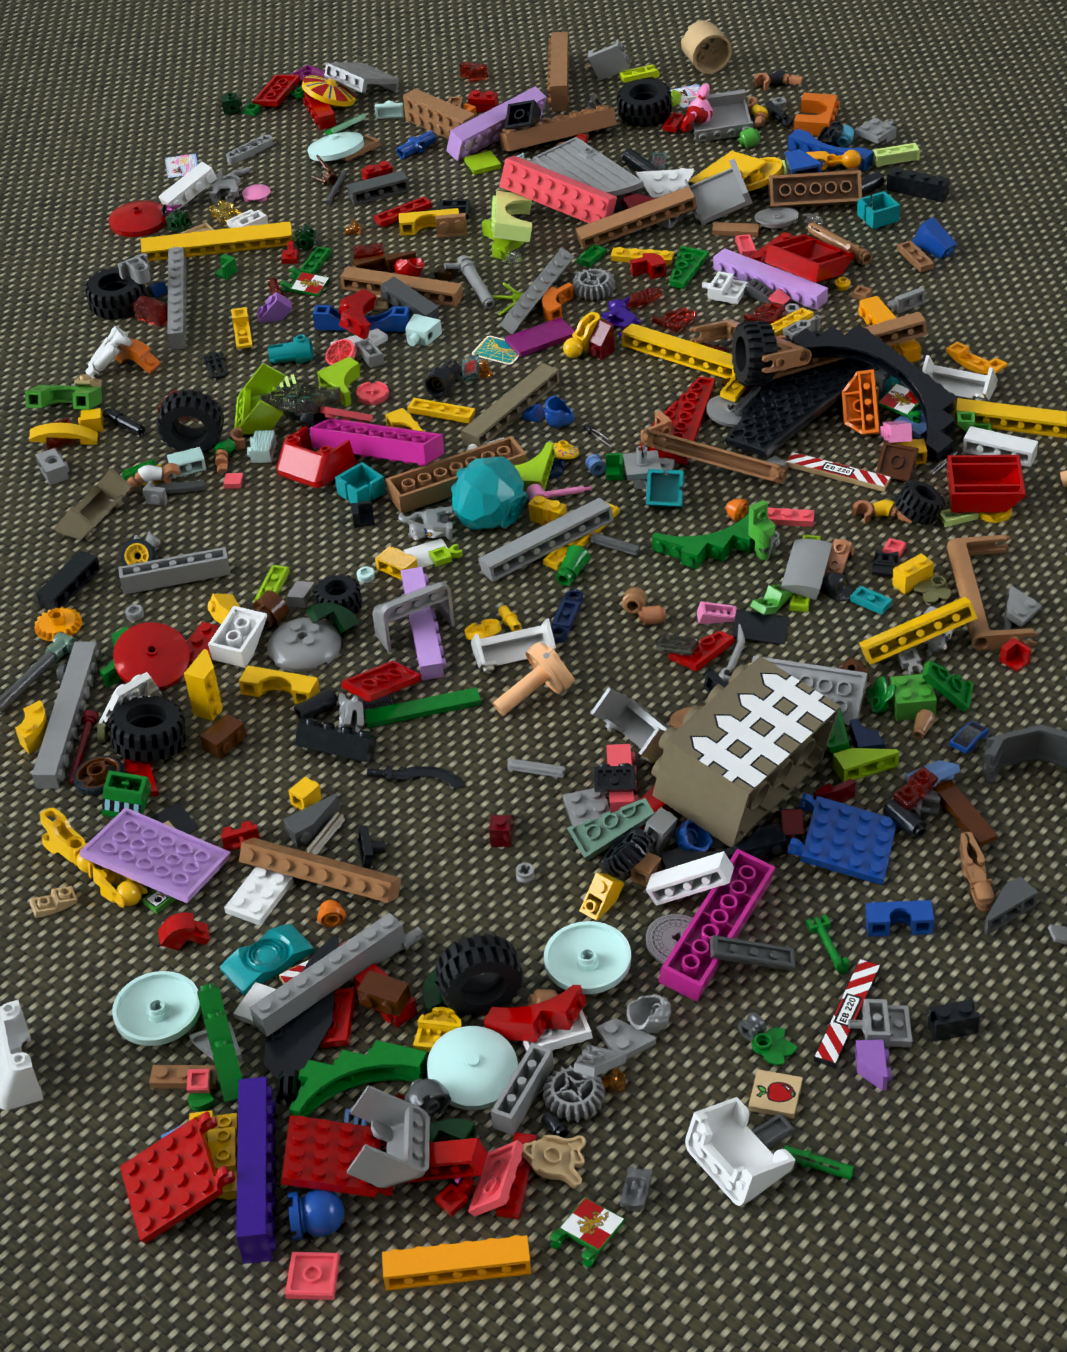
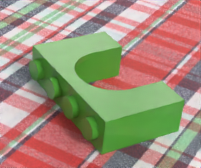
M37 385L25 391L26 408H43L55 403H73V409L90 410L102 403V387Z

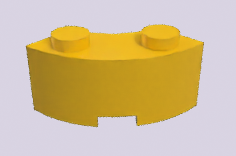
M40 700L23 709L25 719L20 725L15 727L20 745L28 754L33 753L42 745L48 726L46 712Z

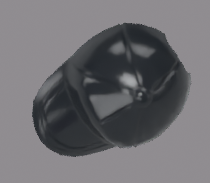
M839 572L827 573L823 577L820 588L823 594L840 601L850 600V595L856 590L850 585L847 577Z

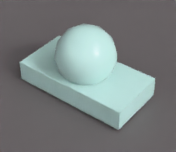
M389 100L384 104H375L376 119L404 118L403 103H395Z

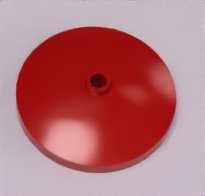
M145 200L126 203L116 208L110 214V228L114 233L124 237H141L155 233L167 223L166 216H163L162 210H160L163 205L158 202Z
M156 622L141 623L126 630L117 640L113 653L116 672L125 683H129L136 675H142L147 672L161 691L174 686L184 677V672L189 667L190 651L184 637L174 628Z

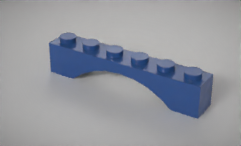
M796 129L788 136V150L800 149L805 153L826 151L829 154L843 155L846 151L852 149L859 152L861 156V162L856 168L865 172L873 165L874 151L861 147L842 148L827 145L815 139L810 132Z
M315 305L313 311L315 330H346L339 326L341 314L338 313L339 310L332 305ZM393 306L388 311L374 316H365V318L371 324L370 331L379 329L383 332H406V326L410 321L409 307Z

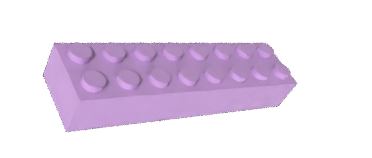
M535 86L452 129L446 151L458 162L464 159V157L477 153L494 142H498V132H502V129L505 128L508 104L535 100L541 109V118L546 96Z

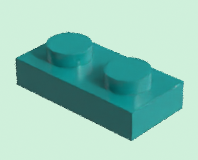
M861 585L850 595L851 602L881 615L892 606L893 599Z

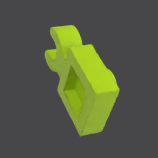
M454 544L448 549L443 546L428 551L435 567L452 562V558L463 556L462 549L459 550L458 544Z

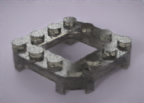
M291 384V387H282L281 390L262 393L260 398L277 409L278 407L294 408L295 415L303 413L316 414L319 413L318 406L341 405V387H331L329 389L327 386H318L316 388L314 385H304V387H301V384Z

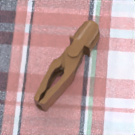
M964 832L960 835L959 846L963 876L970 882L969 896L973 897L977 909L986 913L991 910L995 901L992 879H987L985 857L972 832Z

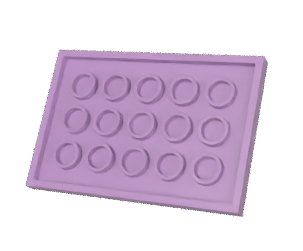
M126 807L80 850V857L185 903H188L230 859L231 852Z

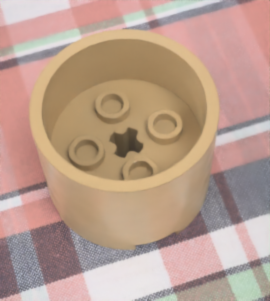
M701 20L690 25L684 38L682 37L681 40L684 54L696 69L702 73L711 74L718 72L730 60L732 47L729 40L715 24L707 20Z

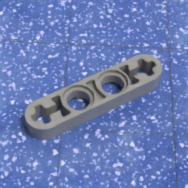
M260 136L226 154L227 162L229 164L238 163L272 146V136Z

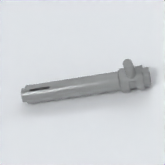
M460 256L457 263H444V269H460L484 308L491 309L494 306L495 301L469 256Z

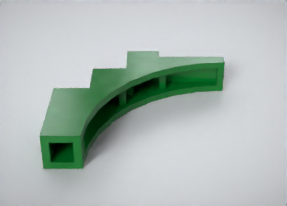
M749 513L736 524L711 534L671 536L655 532L652 535V550L679 558L682 565L698 569L707 557L724 561L732 549L750 554L755 547V540L748 536Z
M208 983L200 986L201 990L197 991L224 1102L238 1099L239 1079H242L219 986Z
M376 1040L373 1047L368 1049L366 1055L342 1050L339 1057L335 1058L333 1065L308 1060L306 1066L301 1068L298 1079L301 1081V1087L297 1099L290 1105L289 1115L309 1117L322 1103L334 1095L365 1083L385 1080L413 1082L417 1079H422L427 1070V1051Z

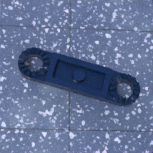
M570 589V591L565 593L564 599H562L551 625L555 643L565 641L570 633L584 601L581 590Z

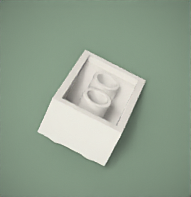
M233 606L208 644L212 660L246 668L255 653L267 614Z

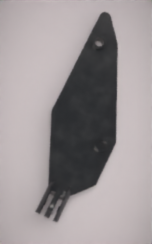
M333 936L329 938L311 956L303 971L338 948V937ZM335 990L266 1037L263 1065L278 1079L277 1104H283V1097L286 1104L292 1103L293 1099L295 1102L301 1082L298 1079L301 1068L306 1066L308 1060H312L333 1024Z

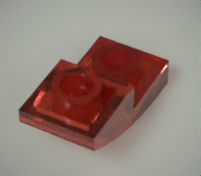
M923 766L908 777V783L893 794V799L909 810L931 790L938 781V777Z

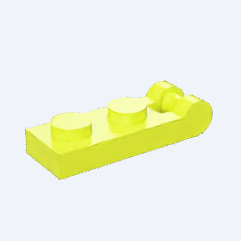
M655 65L642 66L619 73L623 83L648 77L658 78L660 76V72Z

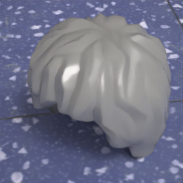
M657 994L640 996L627 1006V1017L630 1025L636 1029L646 1031L648 1034L658 1033L665 1029L672 1012L668 999Z

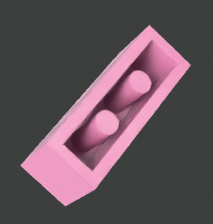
M906 421L883 422V426H880V435L884 440L891 443L912 441L911 423Z

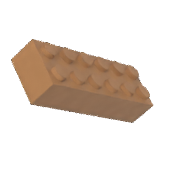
M413 89L403 95L406 121L429 131L431 130L449 139L452 129L475 118L474 113L418 89Z
M861 170L770 175L768 178L770 208L858 204V199L862 198Z

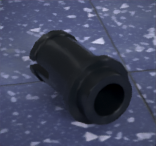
M552 1111L543 1115L541 1122L552 1132L551 1135L562 1138L567 1137L569 1133L568 1126L565 1123H561Z

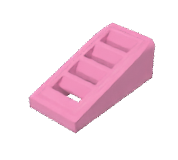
M700 601L697 609L698 623L735 622L737 608L732 605Z

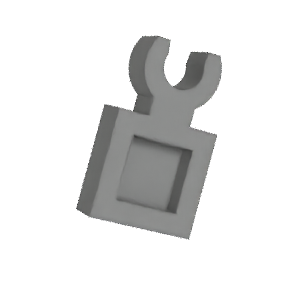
M915 648L906 649L896 654L902 669H908V675H913V671H917L919 674L923 673L921 658Z

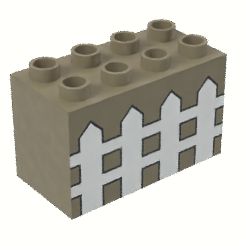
M761 656L748 667L740 664L732 673L729 684L726 687L718 684L712 689L707 697L706 705L702 708L697 705L692 706L685 715L682 726L679 729L670 726L663 733L658 744L664 750L663 755L656 761L651 771V774L657 778L652 795L690 821H694L696 825L729 847L736 846L823 761L840 705Z

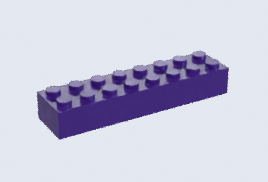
M266 1077L239 1079L236 1238L243 1264L272 1261V1251L277 1249L276 1237L273 1236V1231L277 1228L276 1217L273 1216V1210L277 1208L276 1197L273 1196V1190L277 1188L276 1177L273 1176V1171L276 1170V1157L273 1156V1151H276V1138L273 1137V1132H276V1119L273 1118V1113H276V1101L273 1099L272 1085L268 1086Z

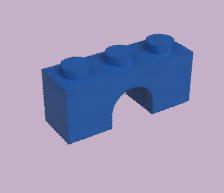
M931 900L866 903L865 921L868 937L890 936V926L897 922L907 924L910 927L911 935L933 934L934 915Z

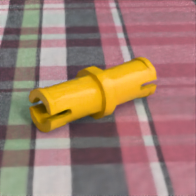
M507 605L500 606L498 612L503 618V623L509 626L512 632L522 630V625L518 621L517 615L511 612Z

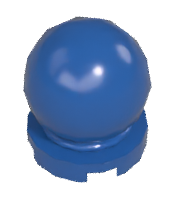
M316 1189L308 1192L302 1198L299 1196L298 1191L288 1192V1199H293L291 1207H288L291 1232L296 1231L293 1234V1241L303 1240L306 1232L314 1237H325L333 1234L340 1228L344 1220L345 1209L342 1200L336 1193Z

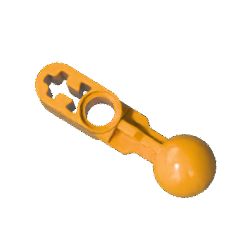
M852 149L846 151L843 155L829 154L826 151L806 152L821 162L822 170H825L827 167H835L837 164H843L848 169H854L861 162L859 152Z

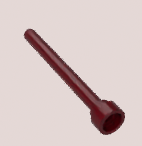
M86 710L82 717L84 728L69 777V783L74 785V773L82 764L91 729L98 722L99 714L94 710Z

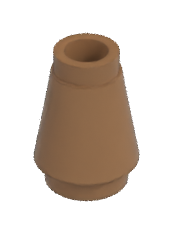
M922 709L916 714L912 733L915 738L923 739L935 723L933 712Z

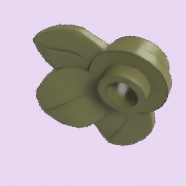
M940 575L933 576L930 581H921L914 587V591L923 593V601L928 604L935 603L940 598L948 600L951 597V590L947 587L948 583Z

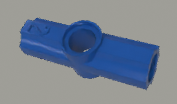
M431 130L418 137L412 136L408 139L407 143L396 149V153L400 159H404L416 152L422 153L427 146L437 141V137Z

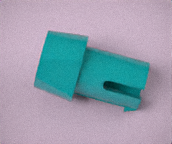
M303 334L293 337V342L268 345V355L271 364L290 361L302 364L314 360L311 338L305 337Z

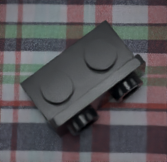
M621 763L619 766L600 764L598 767H594V791H636L635 765L631 766L629 763Z

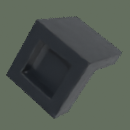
M371 501L350 503L354 528L375 525Z

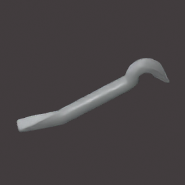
M740 624L738 625V642L729 664L721 669L719 676L725 682L729 681L730 676L727 674L734 671L745 645V637Z

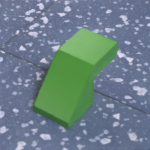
M957 411V425L966 433L970 426L992 431L991 423H975V412Z
M780 584L768 585L764 599L752 600L750 607L764 615L775 614L793 593L780 589Z

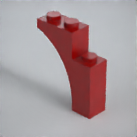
M363 289L341 299L338 312L341 314L339 326L363 340L367 339L371 324L364 315L374 309L377 296Z
M572 985L561 994L537 1004L511 1008L492 1007L484 1019L485 1028L499 1033L506 1040L538 1042L546 1028L570 1030L574 1022L577 1021L581 1009L585 1007L586 997L582 992L581 985Z

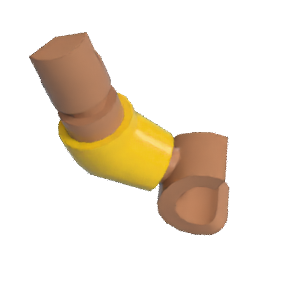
M749 97V104H747L749 115L755 116L753 127H763L768 119V110L758 105L756 97Z
M884 499L872 503V505L866 500H859L853 505L852 515L857 516L863 513L865 524L871 521L872 515L874 517L886 516L894 518L897 516V519L903 522H913L901 514L895 506V501Z

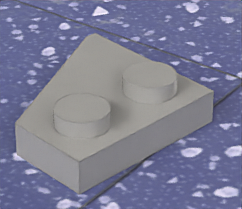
M1011 586L1008 592L1009 599L1007 601L1005 617L1022 627L1040 611L1042 605Z
M613 1018L596 1027V1033L608 1049L626 1053L627 1059L656 1045V1038L636 1029L617 1018Z

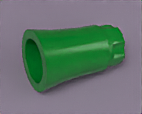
M578 545L568 547L565 558L556 574L559 584L570 586L582 569L590 562L591 557L586 549Z

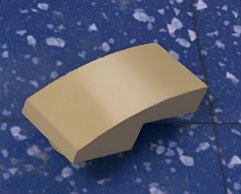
M82 374L74 380L77 386H102L101 380L90 377L88 374Z
M72 886L51 889V895L30 898V906L35 918H40L65 910L76 904L78 899Z

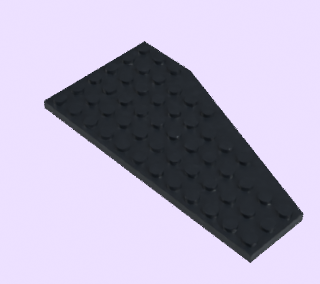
M813 331L817 337L822 334V332ZM845 358L775 378L768 385H763L756 398H752L744 410L741 420L726 436V444L767 457L842 398V391L857 371L873 369L877 371L880 368L865 362Z

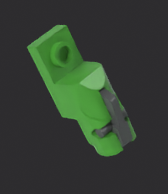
M762 500L749 506L748 536L755 540L756 556L764 561L775 556L776 540L775 524L768 518V503Z

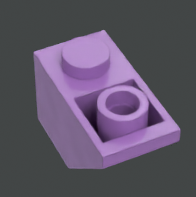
M275 292L268 297L264 306L258 309V322L266 323L283 320L292 310L291 300Z
M856 1040L855 1059L857 1073L880 1090L887 1091V1081L892 1080L891 1067L886 1066V1063H889V1049H884L883 1040Z

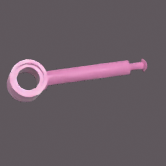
M532 484L526 489V493H528L527 498L530 502L534 496H543L547 499L584 493L587 490L591 492L592 486L545 491L541 485Z

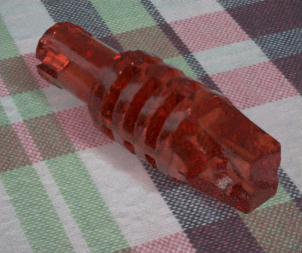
M650 287L633 293L627 308L632 306L639 307L640 305L655 301L656 298L662 296V290L658 287Z

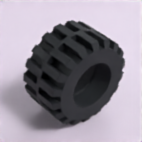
M908 480L896 497L895 506L901 514L911 521L922 525H932L944 508L945 501L941 494L932 486L921 481Z
M334 574L330 577L327 576L324 580L321 579L319 584L315 586L316 604L335 603L347 608L354 615L362 608L359 582L354 577L351 578L350 575Z

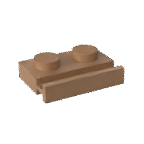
M466 213L435 216L438 238L468 235Z

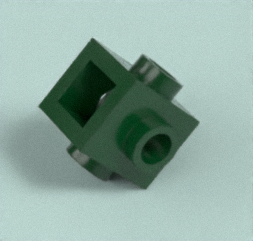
M227 93L220 96L224 114L241 112L240 106H242L241 97L238 98L237 93Z
M175 210L165 217L169 231L181 233L192 225L187 211Z
M305 223L294 233V243L306 251L309 247L312 248L315 245L317 232Z

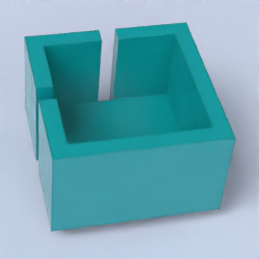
M885 191L872 195V208L871 196L858 199L857 215L863 221H866V224L872 229H877L900 220V204Z
M363 462L335 477L337 494L349 500L350 503L375 500L386 493L384 476Z
M648 469L646 505L652 507L683 508L684 492L680 488L684 489L685 472L683 470H667L668 475H665L664 470Z

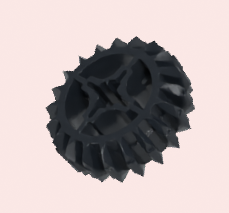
M641 828L630 831L614 843L609 851L605 853L601 862L603 869L609 875L616 878L624 875L645 857L652 848L653 841Z

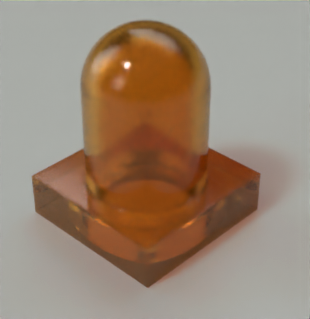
M353 218L351 219V225L347 226L344 232L346 235H351L355 232L360 235L361 225Z
M482 359L479 362V368L477 369L481 379L493 376L489 362L486 359Z
M617 1067L611 1070V1075L601 1078L605 1090L616 1088L620 1092L625 1091L626 1075Z

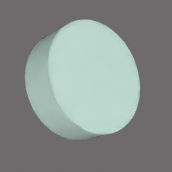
M368 566L358 569V581L361 583L372 582L375 579L374 569Z

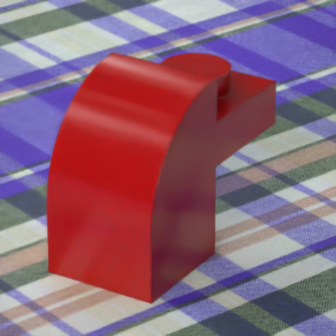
M643 253L642 258L630 260L631 275L634 277L648 273L651 279L666 276V262L658 254Z
M183 912L174 914L167 918L158 929L160 946L178 951L187 940L204 945L210 940L208 924L195 921L193 913Z

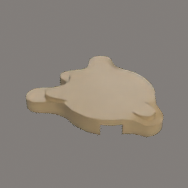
M549 1134L543 1135L537 1141L534 1140L533 1142L523 1144L524 1148L521 1155L538 1175L547 1179L562 1180L573 1189L581 1186L582 1178L574 1168H581L585 1163L580 1152L586 1145V1139L583 1136L562 1138Z

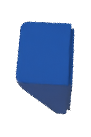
M163 281L146 287V290L154 297L168 292Z
M541 404L527 407L521 418L540 422L545 416V412Z

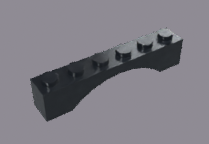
M779 822L759 827L745 841L724 850L699 852L678 848L660 853L662 871L723 851L730 860L737 849L760 860L787 854V838Z

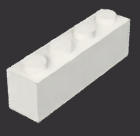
M201 162L158 197L162 205L182 204L181 207H183L213 183L217 177L212 167Z
M970 426L964 437L963 452L974 455H1020L1021 465L1027 467L1032 466L1037 456L1038 441L972 426Z
M723 851L651 874L646 891L657 906L729 884L734 866Z

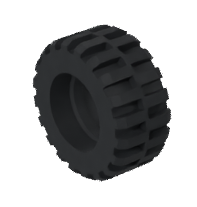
M636 79L633 82H628L627 85H623L618 92V113L620 118L629 125L632 124V126L640 127L657 125L659 122L665 121L672 112L670 88L666 83L658 79Z
M111 267L95 273L85 285L89 308L92 313L100 318L105 317L110 320L111 318H127L129 315L132 316L139 312L147 301L145 284L136 283L130 276L122 279L118 268Z
M743 321L737 325L735 333H733V370L736 379L743 386L768 385L773 381V377H775V372H762L763 368L771 367L773 364L772 360L768 362L762 361V356L778 352L775 332L772 325L767 321Z
M188 389V391L180 390L178 393L170 394V397H167L161 405L157 430L159 435H161L162 441L166 442L168 447H173L174 451L179 452L200 447L203 454L208 452V449L212 450L220 441L224 425L223 410L218 406L219 403L215 399L212 400L210 395H204L202 391L198 390V392H195L193 389ZM185 416L194 417L200 420L204 426L190 428L181 424L177 419Z
M159 696L135 697L131 701L126 700L121 705H118L110 716L111 745L114 751L126 760L130 759L132 762L141 761L142 763L150 761L155 763L161 759L166 760L170 756L177 754L185 743L186 733L183 710L175 702H170L167 698L163 697L162 699Z
M475 934L470 938H462L458 943L454 942L450 945L449 949L444 950L435 968L436 979L444 1003L455 1012H460L463 1015L473 1014L474 1016H479L481 1013L488 1014L492 1007H503V1005L512 1002L513 997L518 995L523 985L524 975L515 948L508 940L497 935L493 937L491 934H484V936Z

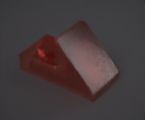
M461 62L460 75L461 77H469L470 83L488 78L487 64Z

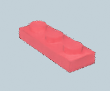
M324 406L320 407V413L325 414L327 418L335 419V416H340V420L350 421L351 419H356V422L366 423V421L372 422L373 415Z
M768 507V518L775 525L813 527L815 510Z

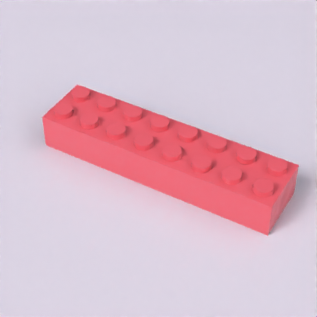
M517 156L506 158L499 185L503 189L587 223L613 215L617 197Z

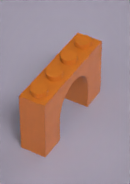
M803 93L801 112L816 113L818 115L796 114L794 131L800 129L810 132L811 135L819 136L823 128L829 127L830 123L835 121V117H837L840 107V101H837L838 95Z

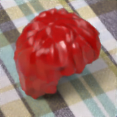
M422 258L398 259L394 265L396 274L419 277L422 269L425 267Z

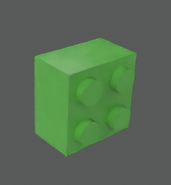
M922 674L890 677L889 685H896L895 694L891 699L896 721L916 719V714L922 709L930 710L936 715L937 699L933 686L922 678Z

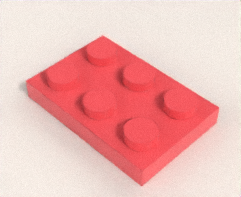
M516 1140L488 1152L468 1210L474 1217L504 1206L508 1202L511 1186L516 1178L515 1173L522 1159L521 1154L524 1145L520 1141Z

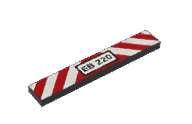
M859 959L815 1053L814 1062L836 1068L853 1029L848 1028V1020H858L863 1009L864 999L868 998L880 972L881 965Z

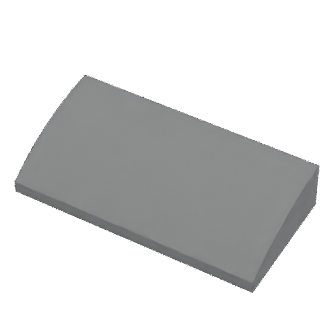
M816 539L794 540L780 589L816 600L833 543Z

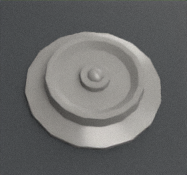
M773 207L757 212L754 219L766 228H783L792 224L798 218L799 213L792 208Z

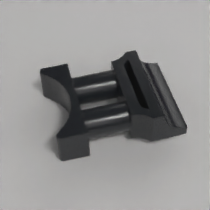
M876 549L871 574L893 577V568L896 567L895 563H898L899 551L883 553Z

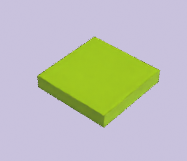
M492 151L464 157V162L474 175L501 168V163Z

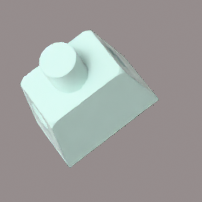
M413 314L405 329L407 343L410 346H415L416 344L426 346L442 334L441 320Z

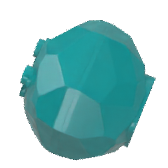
M502 456L479 458L470 462L466 468L461 467L456 474L458 480L451 487L453 494L452 508L465 527L472 530L506 528L518 520L528 493L523 491L524 482L518 470L508 459Z

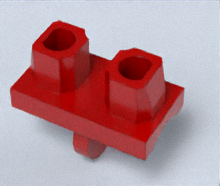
M250 820L243 822L241 828L234 830L231 826L222 829L221 834L223 847L227 851L241 848L242 842L248 839H260L257 825H253Z

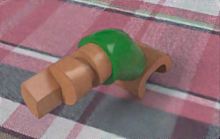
M241 428L232 429L230 431V438L217 443L215 446L214 456L217 473L222 474L227 471L230 453L234 450L246 448V441L243 438V430Z

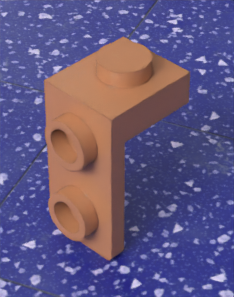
M662 411L656 412L655 425L649 428L672 435V421ZM641 430V432H640V433H641V440H642V435H643V433H644V430Z
M834 538L825 574L830 572L843 574L848 556H853L855 551L852 542Z

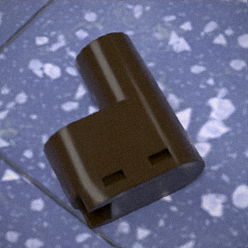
M455 260L449 261V263H457ZM439 265L434 272L435 279L449 281L452 279L456 269H444V265Z

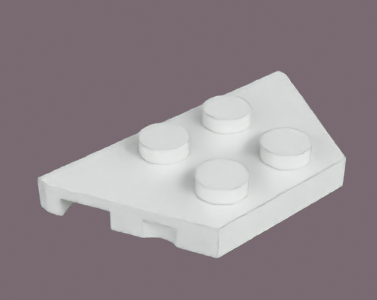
M694 168L636 172V177L643 181V188L648 192L649 197L658 198L687 186L685 179H687L689 184V180L694 174Z

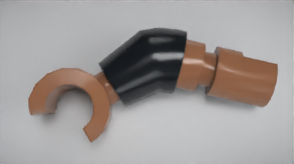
M776 71L769 75L758 73L754 76V87L764 85V91L769 89V84L771 86L788 83L793 86L796 84L801 85L803 77L797 75L790 76L785 71Z

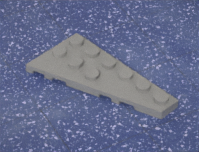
M753 656L752 663H753L759 656ZM763 657L840 705L846 726L849 727L850 719H859L868 679L867 673Z

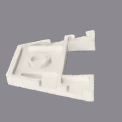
M147 672L142 675H136L129 683L121 684L116 688L98 724H107L109 729V720L112 712L126 700L131 701L132 698H142V696H159L161 698L163 694Z

